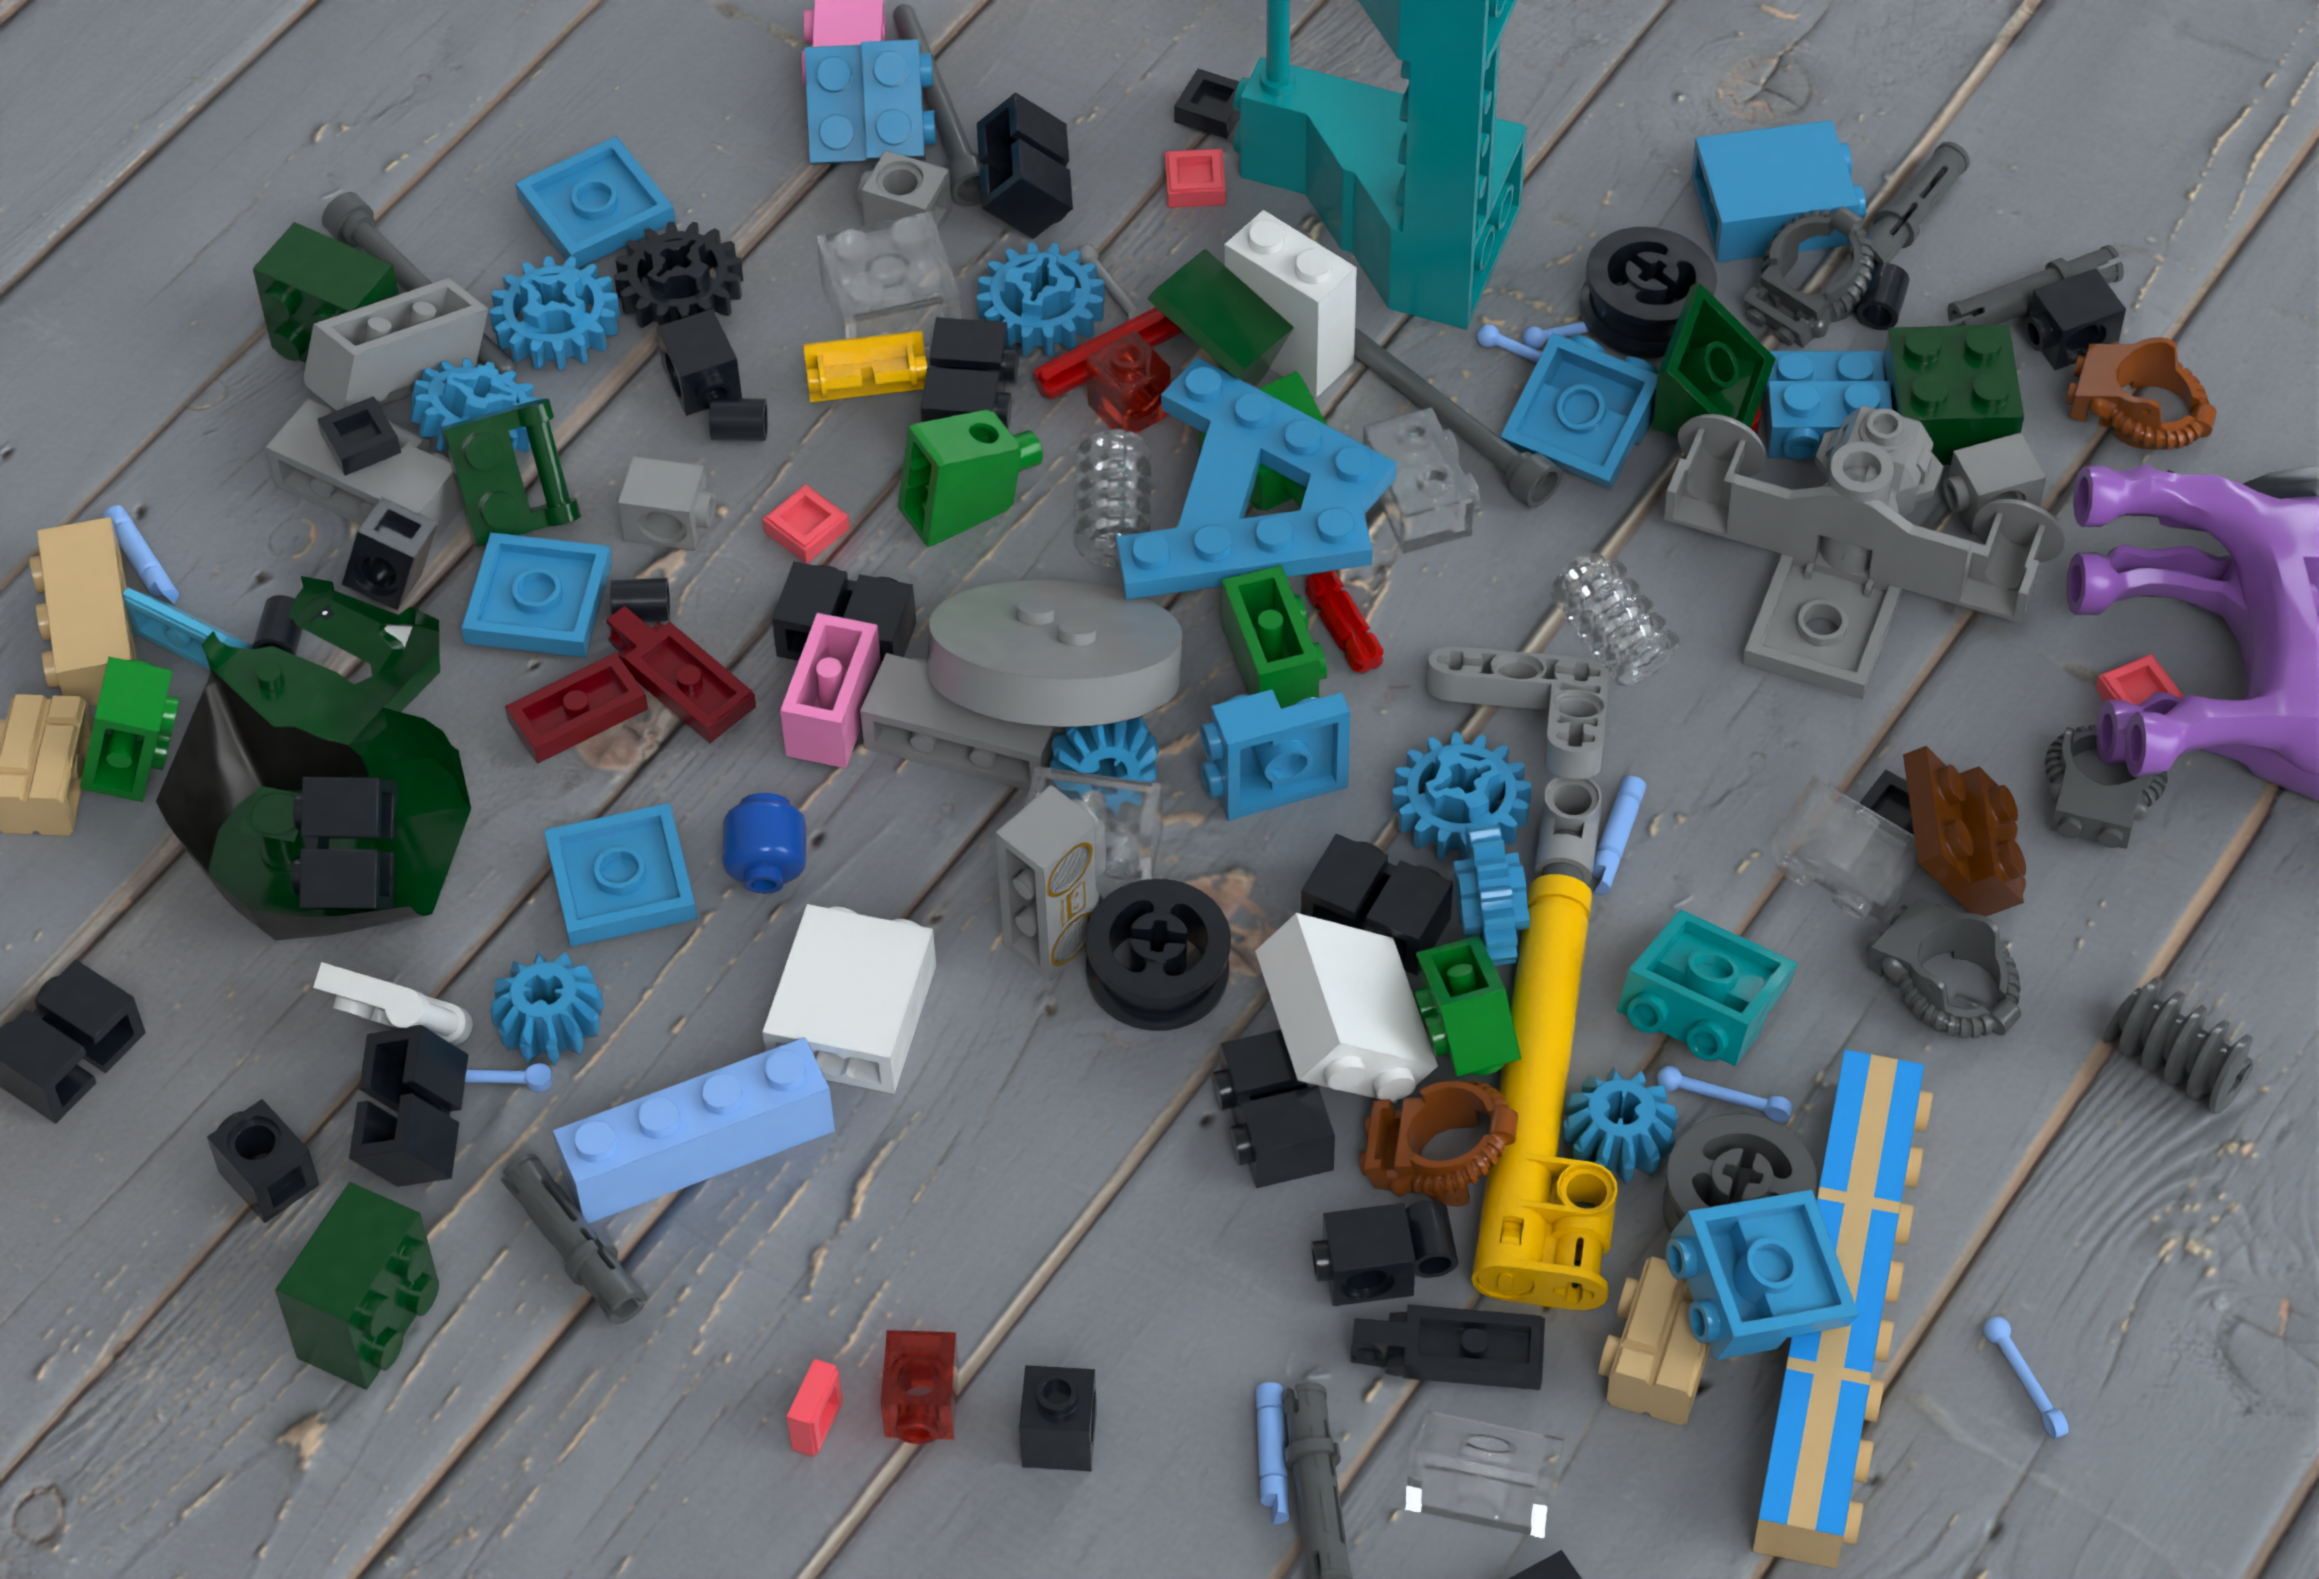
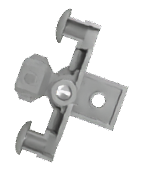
M1861 406L1844 418L1840 429L1824 433L1815 457V464L1826 476L1822 487L1791 490L1749 478L1760 472L1764 467L1766 461L1765 447L1761 439L1751 428L1734 418L1718 414L1699 415L1686 421L1678 432L1679 446L1687 458H1680L1668 486L1664 520L1782 554L1744 650L1743 664L1863 700L1904 589L2022 623L2034 591L2039 563L2056 558L2064 548V533L2057 520L2043 508L2018 499L1992 501L1984 505L1976 513L1973 521L1974 530L1978 538L1985 545L1913 525L1904 517L1914 511L1917 501L1934 496L1942 475L1943 465L1933 455V442L1922 423L1918 420L1901 416L1891 409ZM1815 618H1825L1834 622L1839 629L1831 634L1821 635L1812 632L1806 626V623Z

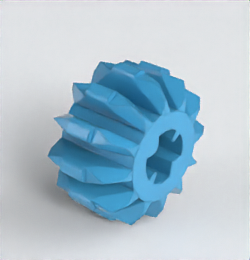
M1141 716L1110 724L1065 727L1066 732L1053 734L1051 743L1053 756L1050 762L1053 778L1058 781V784L1062 785L1065 796L1071 800L1083 798L1084 803L1093 812L1103 801H1109V804L1119 812L1122 803L1121 798L1126 795L1142 801L1144 792L1142 783L1156 781L1158 770L1155 760L1159 750L1155 736L1148 732L1146 722Z
M538 951L534 964L528 967L513 960L510 969L511 978L496 979L493 990L495 1000L491 1002L492 1007H490L492 1023L497 1027L501 1043L506 1046L507 1051L520 1048L521 1055L528 1064L541 1053H547V1057L556 1065L560 1057V1051L568 1049L581 1055L584 1047L583 1038L598 1037V1030L601 1026L599 1015L602 1014L601 1009L604 1008L601 990L597 989L593 974L587 965L573 967V962L566 952L553 963H550Z
M1614 1066L1607 1074L1606 1082L1588 1074L1586 1080L1582 1083L1581 1092L1571 1093V1097L1566 1103L1565 1114L1568 1118L1564 1121L1563 1138L1566 1140V1145L1574 1147L1573 1158L1575 1160L1600 1164L1609 1171L1619 1172L1626 1185L1633 1178L1635 1168L1653 1176L1655 1170L1659 1167L1660 1158H1669L1675 1144L1673 1131L1677 1128L1678 1120L1675 1106L1667 1104L1668 1094L1665 1092L1664 1084L1645 1088L1646 1078L1642 1070L1633 1076L1631 1080L1621 1079Z

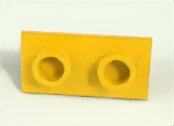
M922 330L803 344L810 402L924 389L927 360Z

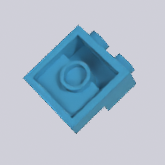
M919 39L861 42V45L804 47L809 157L811 165L878 162L885 150L916 160H926L925 146L936 145L934 110L923 111L922 88L933 87L932 52L921 53Z
M1552 332L1500 438L1518 452H1530L1532 455L1540 453L1560 469L1612 490L1634 444L1641 445L1654 419L1658 370L1648 362L1636 357L1628 356L1623 361L1605 354L1602 346L1587 337L1572 335L1571 339Z
M1769 351L1776 360L1763 393L1768 458H1792L1795 460L1815 458L1824 433L1840 429L1844 418L1859 407L1869 406L1876 409L1893 410L1890 381H1885L1883 351Z
M1273 689L1253 695H1238L1224 703L1211 706V722L1199 726L1202 746L1209 760L1200 763V774L1207 796L1210 800L1219 798L1228 821L1348 788L1351 711L1343 693L1340 692L1321 698H1306L1295 705L1281 709Z
M1812 1190L1691 1210L1685 1214L1670 1234L1671 1239L1666 1246V1259L1669 1270L1675 1279H1686L1694 1300L1689 1307L1691 1332L1699 1343L1709 1342L1715 1360L1778 1349L1787 1337L1847 1327L1859 1315Z

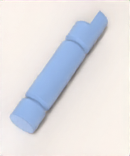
M116 505L107 509L103 514V518L111 517L120 548L152 596L164 595L174 604L179 598V592L161 567V564L125 508Z
M1625 776L1621 781L1617 797L1615 798L1595 854L1592 874L1598 879L1594 890L1595 894L1604 895L1609 893L1647 787L1646 783L1639 777Z
M1266 1382L1258 1385L1255 1389L1259 1477L1261 1479L1260 1502L1264 1506L1272 1507V1525H1277L1289 1520L1287 1468L1284 1456L1286 1439L1284 1404L1282 1403L1283 1387L1278 1383Z

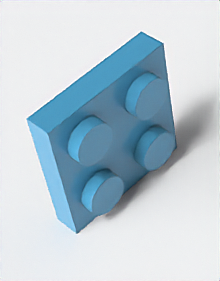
M617 136L515 183L518 200L565 260L570 256L576 257L578 269L625 247L629 240L638 241L644 238V230L647 228L657 232L665 228L667 222L676 223L672 204Z
M490 532L461 628L464 643L586 658L613 563L611 547Z
M670 803L544 830L570 947L698 919Z

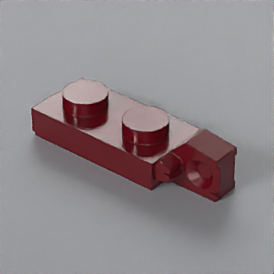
M623 606L606 619L610 631L609 642L619 651L618 656L635 680L708 743L713 742L756 708L753 691L670 621L665 625L658 622L653 627H649L626 606Z

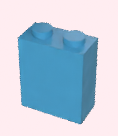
M1832 120L1695 138L1691 178L1717 262L1763 257L1765 251L1768 250L1767 246L1770 240L1774 239L1775 233L1778 230L1782 231V226L1785 223H1792V218L1796 216L1801 218L1803 213L1808 211L1809 214H1813L1814 210L1825 212L1827 209L1835 213L1840 207L1844 206L1865 219L1866 200L1864 191L1860 184L1853 185L1850 149L1846 142H1839ZM1834 229L1830 236H1816L1801 242L1798 252L1848 246V237Z

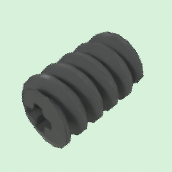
M2156 976L2142 988L2135 989L2121 1004L2106 1028L2102 1038L2103 1042L2112 1043L2120 1038L2119 1050L2127 1058L2135 1057L2143 1052L2141 1064L2144 1069L2149 1072H2156L2165 1066L2164 1079L2167 1084L2179 1086L2188 1080L2186 1090L2188 1097L2194 1101H2201L2211 1094L2209 1108L2215 1115L2220 1114L2238 1095L2252 1070L2253 1062L2248 1057L2253 1037L2246 1034L2233 1045H2228L2225 1041L2230 1022L2224 1019L2209 1031L2203 1029L2207 1008L2201 1005L2188 1016H2183L2180 1012L2185 994L2177 991L2164 1003L2158 1000V996L2162 986V979Z

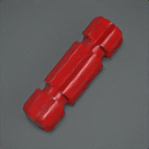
M1333 570L1310 574L1306 578L1305 583L1307 587L1305 588V593L1315 608L1322 609L1318 614L1338 647L1342 651H1348L1344 656L1351 668L1359 674H1364L1370 669L1380 667L1383 663L1382 655L1384 649L1376 636L1371 632H1367L1370 629L1368 623L1350 594L1345 590H1341L1344 585L1336 572Z

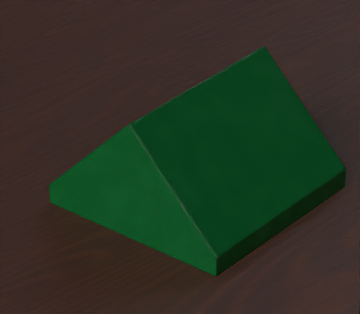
M1206 249L1202 250L1159 285L1147 298L1236 379L1256 386L1266 375L1294 328Z
M1700 282L1690 286L1657 376L1653 430L1678 436L1681 426L1686 421L1704 414L1728 416L1751 428L1776 360Z

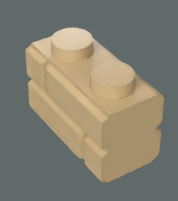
M15 694L14 698H11L7 719H0V831L2 833L32 835L33 831H38L41 835L70 836L71 832L73 833L83 789L79 788L94 723L87 700H84L81 696L53 695L51 699H47L44 695Z
M1652 1256L1646 1259L1640 1280L1627 1277L1617 1311V1317L1626 1319L1627 1322L1622 1337L1609 1334L1601 1357L1598 1375L1609 1377L1606 1401L1611 1406L1638 1414L1647 1412L1652 1418L1682 1426L1688 1422L1711 1347L1709 1342L1699 1343L1694 1338L1689 1325V1307L1694 1302L1686 1279L1677 1280L1672 1276L1667 1260Z

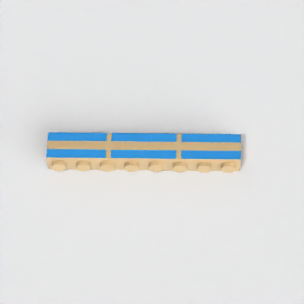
M1844 1050L1817 1204L1859 1315L1847 1327L1792 1336L1752 1552L1837 1569L1842 1543L1856 1545L1864 1503L1850 1501L1853 1481L1867 1483L1874 1442L1861 1439L1864 1420L1877 1423L1884 1381L1871 1379L1874 1360L1887 1363L1892 1340L1894 1321L1881 1319L1884 1301L1897 1304L1904 1263L1891 1261L1894 1243L1907 1246L1914 1205L1901 1203L1904 1186L1917 1188L1924 1149L1911 1146L1913 1130L1926 1132L1933 1093L1920 1090L1925 1064Z

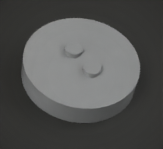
M1018 580L989 584L956 594L942 602L932 612L929 619L927 674L933 687L945 698L968 710L992 718L1022 724L1057 727L1110 724L1137 718L1155 711L1175 696L1180 685L1183 631L1177 619L1160 605L1143 597L1126 600L1123 590L1066 580Z

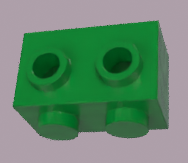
M1282 565L1222 579V627L1248 694L1253 695L1273 689L1281 709L1295 705L1306 698H1319V680L1327 678L1325 656L1319 642H1312L1308 632V618L1303 600L1300 595L1294 596Z
M108 656L79 789L143 802L150 769L163 770L179 704L180 698L167 695L172 670L155 667L142 660H123Z
M1477 935L1416 952L1424 988L1413 991L1423 1025L1428 1030L1435 1056L1447 1054L1457 1077L1466 1074L1475 1076L1492 1074L1500 1070L1506 1063L1522 1059L1505 987L1480 936Z

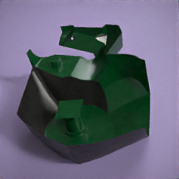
M301 576L303 588L296 596L288 618L293 619L298 627L369 663L372 676L353 684L333 670L274 646L259 649L228 646L219 641L214 631H212L201 644L208 660L210 676L156 799V803L166 823L222 896L241 915L275 941L334 935L433 914L471 811L459 750L451 745L441 729L425 718L402 713L440 673L439 620L411 606L398 615L335 591L332 581ZM303 777L381 778L397 781L396 839H329V849L395 852L394 909L327 910L299 908L300 895H295L292 888V866L295 858L301 857V849H305V836H301V831H298L295 827L293 805L296 794L302 792Z

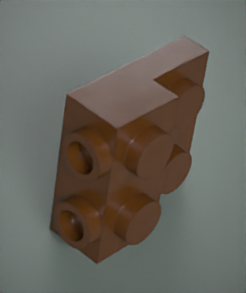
M1927 746L1903 754L1918 864L1970 913L1986 917L2024 903L2026 863L2023 853L2015 841L2018 832L2015 822L2018 820V810L2010 790L2005 785L1999 786L1980 766L1959 773L1953 765L1949 764L1946 766Z

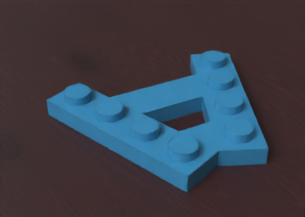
M1196 357L1161 394L1162 411L1205 433L1206 437L1178 527L1116 536L1117 556L1126 600L1222 586V579L1282 565L1286 577L1372 565L1373 549L1364 514L1396 480L1397 462ZM1260 464L1307 488L1300 510L1244 518Z

